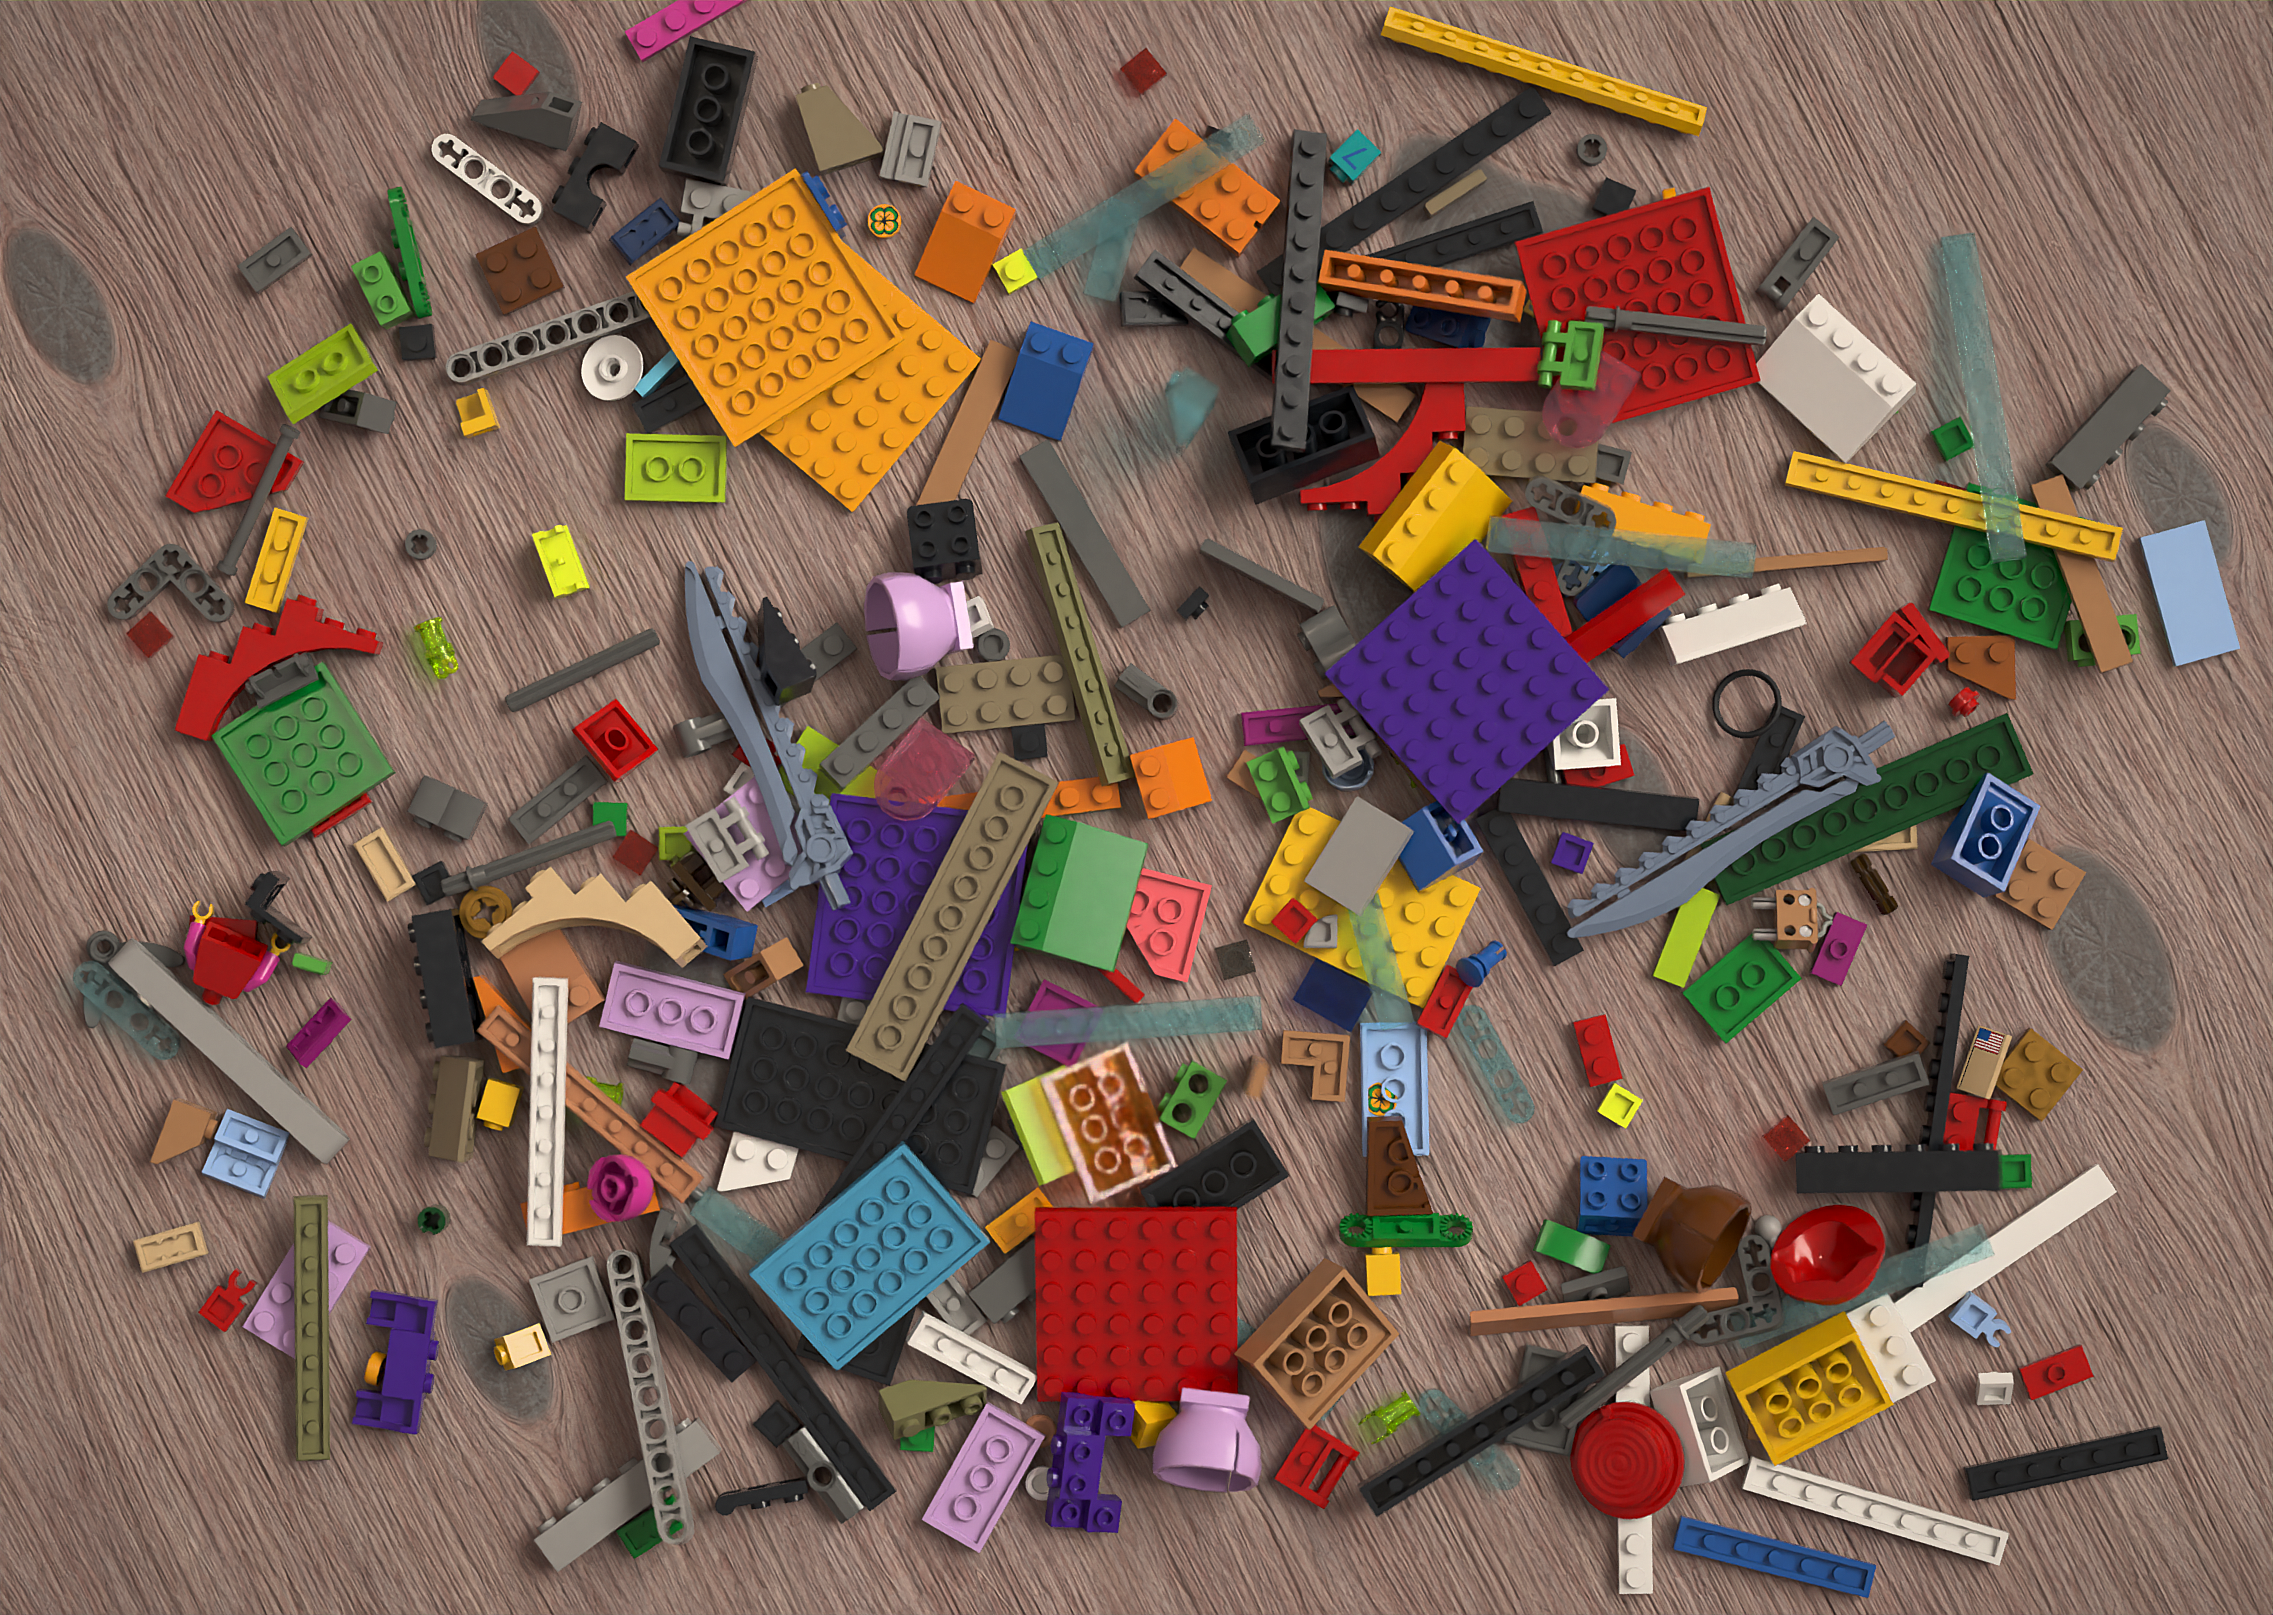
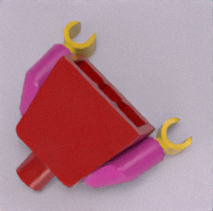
M197 901L192 908L193 915L196 917L195 922L190 923L184 943V952L188 967L194 971L192 981L196 985L204 987L202 999L208 1004L218 1005L223 996L237 999L242 991L251 992L266 983L280 961L278 957L280 952L287 951L291 944L286 943L282 948L276 947L275 939L278 935L274 933L270 939L272 948L270 951H266L268 945L209 921L207 926H205V920L210 919L214 914V906L210 904L208 914L201 916L198 913L200 901Z

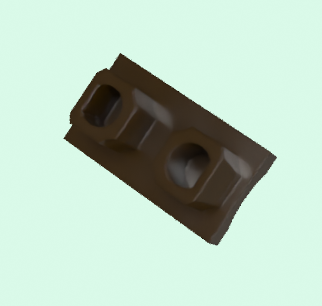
M696 849L681 858L675 855L669 860V863L684 884L681 885L675 877L668 881L667 885L673 890L668 901L672 905L682 901L689 909L696 903L689 895L693 892L709 912L717 906L715 900L726 890V885L723 882L719 883L714 873L702 883L694 876L707 865Z

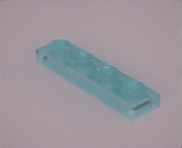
M1376 893L1362 916L1357 915L1348 908L1347 911L1381 1031L1413 1023L1414 1019L1379 895Z

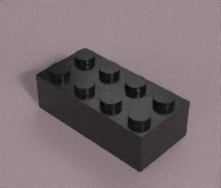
M690 36L659 163L662 172L720 186H728L758 61L755 51Z
M1353 384L1308 401L1305 450L1302 453L1269 449L1272 415L1228 432L1233 453L1255 505L1380 458L1375 434Z
M460 908L411 916L412 923H408L411 943H416L418 956H414L416 975L422 976L424 989L420 990L421 1005L423 1009H428L430 1022L426 1023V1034L429 1043L434 1042L435 1049L484 1039L477 1032L481 1026L464 927L460 920Z
M1252 1117L1140 1188V1192L1150 1207H1237L1238 1209L1290 1175Z

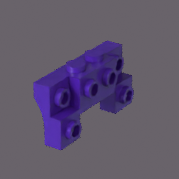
M374 1289L370 1294L372 1303L370 1316L367 1317L366 1324L392 1328L390 1331L382 1391L361 1388L357 1390L356 1414L352 1419V1424L417 1435L420 1431L424 1399L427 1393H432L435 1375L430 1373L431 1360H437L439 1341L434 1340L438 1300Z
M1074 1392L1061 1393L1057 1431L1051 1440L1052 1467L1048 1469L1046 1477L1049 1491L1045 1522L1050 1527L1083 1528L1086 1532L1118 1533L1122 1500L1116 1494H1098L1106 1436H1131L1135 1403L1129 1398L1100 1397Z

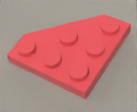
M1142 868L1126 927L1155 975L1188 982L1212 885Z

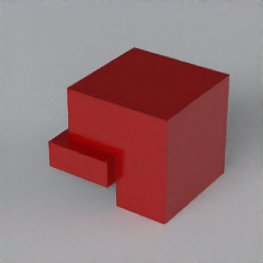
M1892 612L1849 663L1873 684L1878 683L1890 695L1896 698L1903 696L1938 655L1916 638L1920 634L1896 612Z
M674 1082L667 1092L663 1088L657 1090L651 1098V1101L656 1105L640 1124L641 1127L683 1158L691 1151L699 1139L706 1140L715 1129L711 1126V1123L717 1117L718 1111L682 1083Z

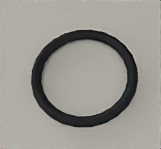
M1742 669L1726 676L1716 688L1712 702L1714 718L1718 725L1726 733L1738 738H1754L1766 733L1776 723L1782 708L1781 693L1776 682L1762 671L1754 669ZM1743 676H1754L1765 681L1773 691L1775 698V708L1769 721L1761 728L1750 732L1738 731L1728 726L1723 720L1719 709V700L1724 688L1731 681Z

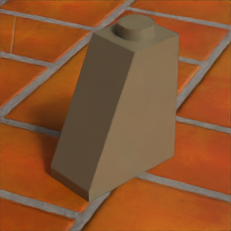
M820 83L810 84L801 88L802 93L795 95L821 176L884 156L882 145L828 85L821 87Z

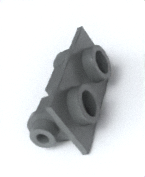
M309 652L301 655L295 653L293 657L276 665L277 669L273 671L268 669L256 676L252 675L249 677L250 681L246 682L245 686L251 695L254 694L259 709L319 680Z

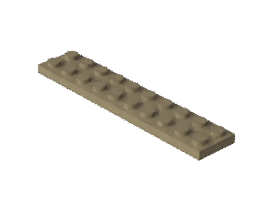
M998 752L846 1050L847 1052L907 1081L1059 784L1058 781Z

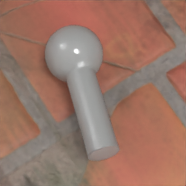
M1764 1215L1757 1220L1755 1233L1768 1243L1771 1253L1781 1233V1224L1776 1217Z

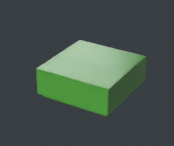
M295 953L292 965L293 967L319 975H327L330 972L332 962L304 953Z

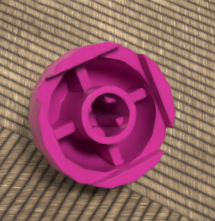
M609 1155L596 1160L590 1169L587 1180V1190L592 1189L594 1200H589L590 1205L597 1216L606 1222L627 1221L639 1216L646 1210L653 1195V1181L650 1171L644 1163L630 1155Z

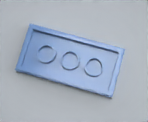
M2205 520L2138 538L2173 666L2240 649Z
M1417 1022L1360 1023L1363 1157H1366L1367 1117H1381L1372 1114L1368 1110V1088L1375 1083L1382 1084L1381 1092L1386 1100L1397 1103L1395 1109L1389 1110L1384 1116H1401L1414 1156L1429 1155L1427 1030L1415 1025ZM1385 1087L1396 1095L1397 1099L1389 1098L1385 1093Z

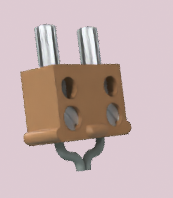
M1810 888L1809 890H1776L1773 898L1753 897L1751 901L1753 909H1773L1774 929H1753L1752 937L1753 940L1774 941L1775 949H1807L1811 953L1815 950L1818 938L1826 933L1827 926L1833 924L1832 916L1827 915L1824 906L1817 903L1815 888ZM1817 908L1820 909L1822 917L1828 920L1823 923L1821 931L1819 933L1817 924Z

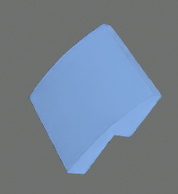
M227 1109L215 1135V1143L204 1165L202 1175L265 1199L290 1133Z

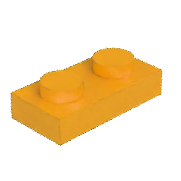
M1039 1186L985 1226V1229L1005 1254L1035 1232V1207H1054Z

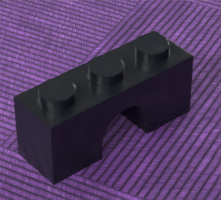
M602 122L598 128L592 127L584 141V145L587 146L581 158L575 157L568 170V174L571 175L565 187L559 186L552 199V203L555 204L552 210L557 215L590 233L593 231L607 205L602 198L591 192L590 181L592 176L603 168H610L624 175L639 148L635 140Z

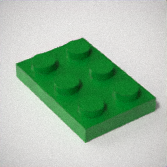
M1752 932L1681 992L1725 1044L1802 979L1769 940H1753Z

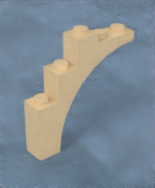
M551 866L547 870L537 872L530 879V884L525 889L533 898L529 902L524 901L513 910L512 916L503 924L498 923L487 932V937L482 941L487 949L499 959L520 943L542 933L566 927L600 926L619 929L644 938L665 951L681 968L708 947L652 881L636 887L631 892L630 899L625 902L600 873L597 877L587 879L581 885L580 891L575 895Z

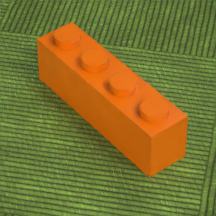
M653 1179L651 1202L640 1215L663 1208L657 1182ZM579 1181L563 1185L562 1235L611 1223L597 1216L589 1201L594 1200L592 1189L587 1190V1186L580 1187ZM528 1201L520 1203L526 1230Z

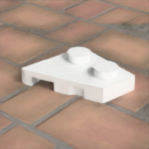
M734 1131L717 1190L723 1192L790 1179L799 1148Z

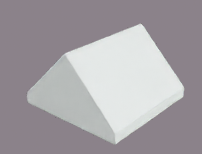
M1616 698L1599 699L1547 745L1554 770L1621 765Z

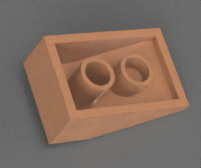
M562 929L542 933L520 943L500 957L531 1013L534 977L568 978L567 1026L606 1000V996Z

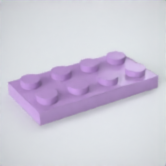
M616 961L599 1027L729 1060L745 993Z
M328 1220L330 1315L371 1246ZM293 1243L244 1323L243 1328L295 1359Z
M988 1402L922 1520L980 1553L1046 1435Z

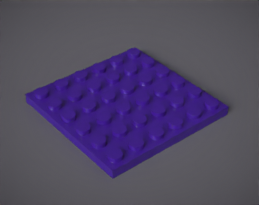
M1476 539L1469 543L1324 673L1457 824L1461 823L1609 691V688Z
M831 793L830 805L853 852L850 860L841 868L838 874L851 903L841 909L832 911L821 885L819 886L806 992L872 1001L969 810ZM1027 847L943 1010L956 1011L963 1002L980 1015L1006 1017L1015 948L1010 942L1020 909Z

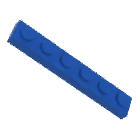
M1680 1515L1672 1546L1675 1550L1869 1598L1876 1570L1874 1563Z

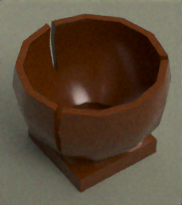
M1664 1176L1632 1236L1655 1247L1668 1276L1683 1288L1701 1294L1712 1287L1734 1256L1748 1226L1752 1210L1751 1204L1736 1191L1716 1184L1687 1189Z

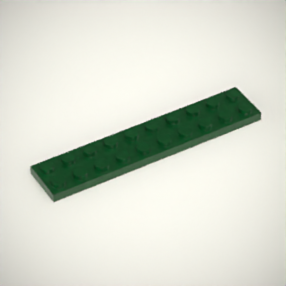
M2008 713L1876 768L1877 774L1881 776L1880 782L1868 786L1859 783L1856 792L1806 816L1756 845L1714 877L1724 904L1726 906L1965 804L1985 773H1990L2007 785L2033 775L2034 773ZM1736 829L1701 843V848H1706Z

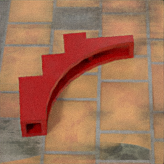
M1425 383L1419 407L1409 428L1386 455L1373 466L1350 479L1327 487L1300 490V506H1307V511L1316 512L1327 511V505L1340 504V510H1360V504H1366L1367 517H1374V522H1378L1401 492L1400 476L1406 475V481H1409L1433 450L1432 435L1438 434V440L1458 439V434H1463L1466 431L1464 383Z
M301 595L297 596L296 601L287 598L275 636L271 635L273 628L254 622L252 628L242 626L231 663H228L229 656L210 650L208 656L198 654L174 731L205 741H212L213 737L211 735L216 733L222 717L235 698L246 688L245 683L250 681L249 677L252 675L256 676L293 657L295 653L301 655L303 653L323 650H356L380 655L383 643L375 640L376 633L357 628L356 634L343 630L345 623L325 618L324 624L320 623L324 610L315 607L317 600Z

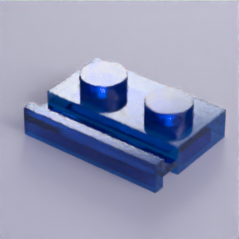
M1315 958L1292 1000L1351 1032L1374 990L1322 960Z

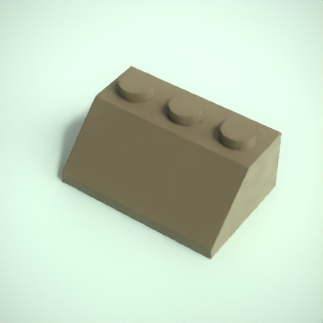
M445 1054L441 1056L440 1061H435L433 1081H438L436 1094H431L428 1110L429 1114H434L432 1128L427 1127L424 1146L429 1147L428 1156L463 1163L473 1159L478 1121L476 1117L480 1105L485 1059Z

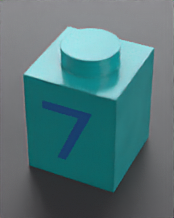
M1357 129L1329 157L1328 162L1332 165L1329 170L1340 182L1344 183L1347 180L1353 185L1380 157L1381 151Z

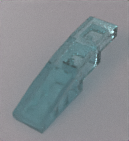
M712 1187L707 1188L690 1212L693 1217L757 1263L786 1240Z

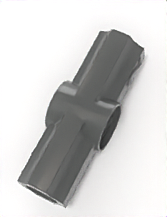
M806 1426L797 1430L781 1443L807 1477L809 1485L818 1492L841 1524L865 1507ZM827 1467L832 1473V1480L827 1483L819 1482L814 1476L815 1469Z

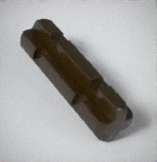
M1863 853L1852 859L1850 862L1856 873L1861 875L1859 879L1871 898L1878 902L1876 906L1881 914L1888 915L1898 908V904L1893 896H1889V889L1876 868L1872 869V862L1869 857Z

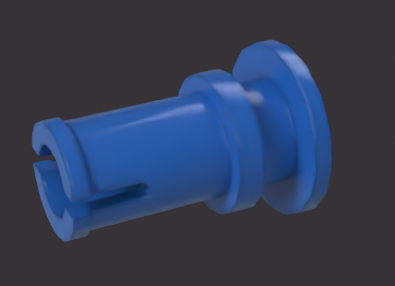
M1494 940L1478 954H1471L1468 958L1464 957L1457 961L1456 970L1462 981L1473 988L1483 984L1484 978L1489 975L1490 969L1506 958V949H1503L1498 954L1495 953L1503 945Z

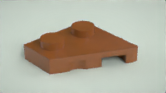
M2010 635L1946 637V649L1950 653V657L1946 659V671L1972 681V683L2003 696V698L2016 700L2015 637Z

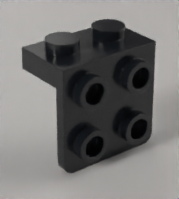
M970 499L916 505L907 509L915 575L932 584H938L945 579L969 580L976 575L983 574L974 507Z
M280 870L269 871L266 874L261 873L251 885L250 889L254 892L245 903V905L251 908L249 914L264 925L266 923L273 924L278 928L276 934L291 945L293 943L302 944L309 942L312 938L309 933L271 906L290 878Z

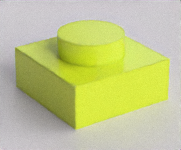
M1022 248L992 264L1009 295L1038 279Z
M1613 1082L1596 1111L1626 1129L1643 1100Z

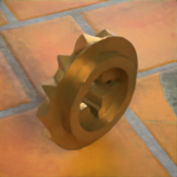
M480 886L476 892L472 889L465 895L460 905L459 914L463 927L477 938L485 939L487 932L493 927L486 918L474 919L482 911L480 899L488 907L499 905L500 908L492 913L494 925L498 923L503 924L512 916L511 900L501 889L493 886Z

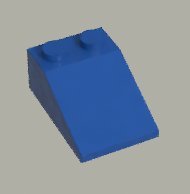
M1030 321L998 419L1061 441L1089 364L1094 343Z
M1985 773L1943 835L1931 865L1983 898L2005 892L2041 806L1990 773Z

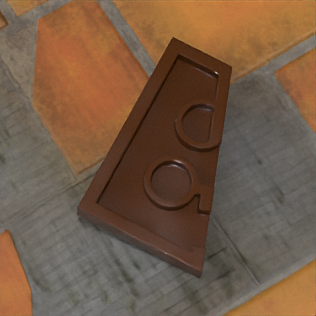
M1401 1116L1367 1117L1365 1209L1367 1216L1433 1214Z

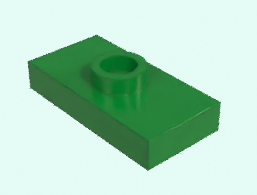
M672 1494L665 1498L664 1502L670 1506L674 1504L677 1498ZM651 1507L616 1531L634 1559L663 1541L658 1532L654 1507ZM679 1520L673 1521L669 1528L670 1534L673 1535L682 1529L683 1524Z

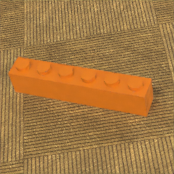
M1331 250L1324 251L1318 280L1322 288L1328 292L1340 291L1359 297L1518 323L1521 321L1527 291L1523 283L1517 280Z

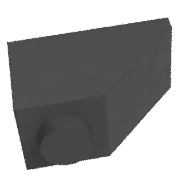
M348 389L337 398L323 405L318 418L389 434L390 427L394 421V411L397 402Z

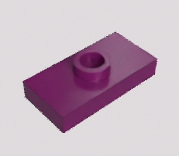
M1835 912L1832 918L1833 924L1829 925L1810 973L1842 986L1867 924Z
M330 998L286 1047L298 1063L307 1069L352 1019L337 1001Z

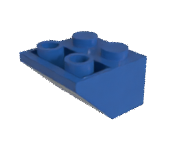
M1438 801L1423 807L1402 822V824L1412 829L1414 833L1398 859L1418 892L1473 865L1483 853V849L1465 819L1457 824Z

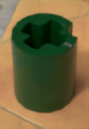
M439 1204L423 1209L418 1216L417 1224L419 1229L423 1233L430 1231L433 1235L444 1231L449 1226L450 1213L444 1206Z

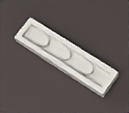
M922 1312L906 1338L908 1345L1020 1404L1023 1403L1037 1380L1036 1371L925 1312Z

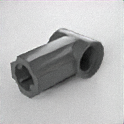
M1132 663L1124 670L1114 685L1115 688L1159 720L1171 719L1178 711L1179 702L1174 693ZM1162 695H1166L1172 700V707L1166 713H1159L1154 708L1155 700Z
M717 712L704 718H691L673 726L683 758L704 753L712 749L711 746L736 738L722 712Z
M634 1038L627 1066L661 1074L662 1078L690 1084L698 1052Z

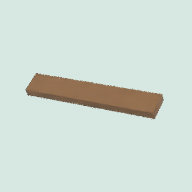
M990 340L916 505L956 500L1010 381L1020 352Z
M2063 474L2030 486L2037 508L2079 518ZM2052 548L2099 674L2131 664L2133 662L2095 559Z
M1885 547L1692 563L1685 565L1683 570L1684 579L1884 562L1888 560V553Z
M1252 1055L1242 1086L1246 1096L1258 1099L1261 1098L1270 1068L1264 1058Z

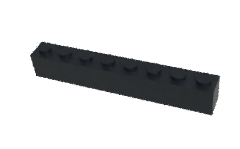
M1582 1344L1357 1484V1487L1374 1515L1378 1517L1603 1377L1605 1373L1588 1346Z

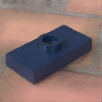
M659 198L612 235L609 241L631 266L677 229L678 222L681 221L664 200Z

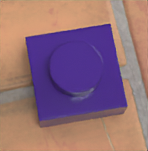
M1561 832L1550 863L1583 874L1594 843Z

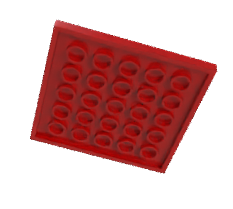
M1710 187L1514 242L1541 342L1543 333L1547 332L1549 320L1561 322L1560 333H1568L1569 321L1585 322V311L1589 306L1610 309L1620 306V310L1746 324ZM1604 328L1595 392L1562 389L1560 386L1561 376L1559 375L1553 376L1552 384L1560 413L1601 416V427L1760 382L1761 380L1751 344L1617 330L1616 333H1613L1612 329ZM1565 347L1557 348L1556 362H1563Z
M1035 1207L1037 1402H1060L1062 1392H1074L1100 1397L1129 1398L1131 1401H1180L1182 1388L1238 1395V1358L1234 1355L1238 1350L1237 1207Z

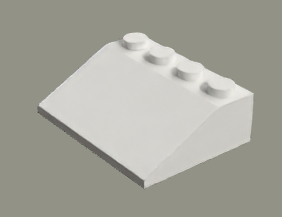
M1819 294L1793 319L1756 363L1761 380L1757 383L1845 464L1916 392V383Z

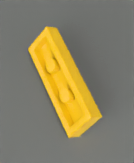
M274 508L245 603L279 613L309 518Z

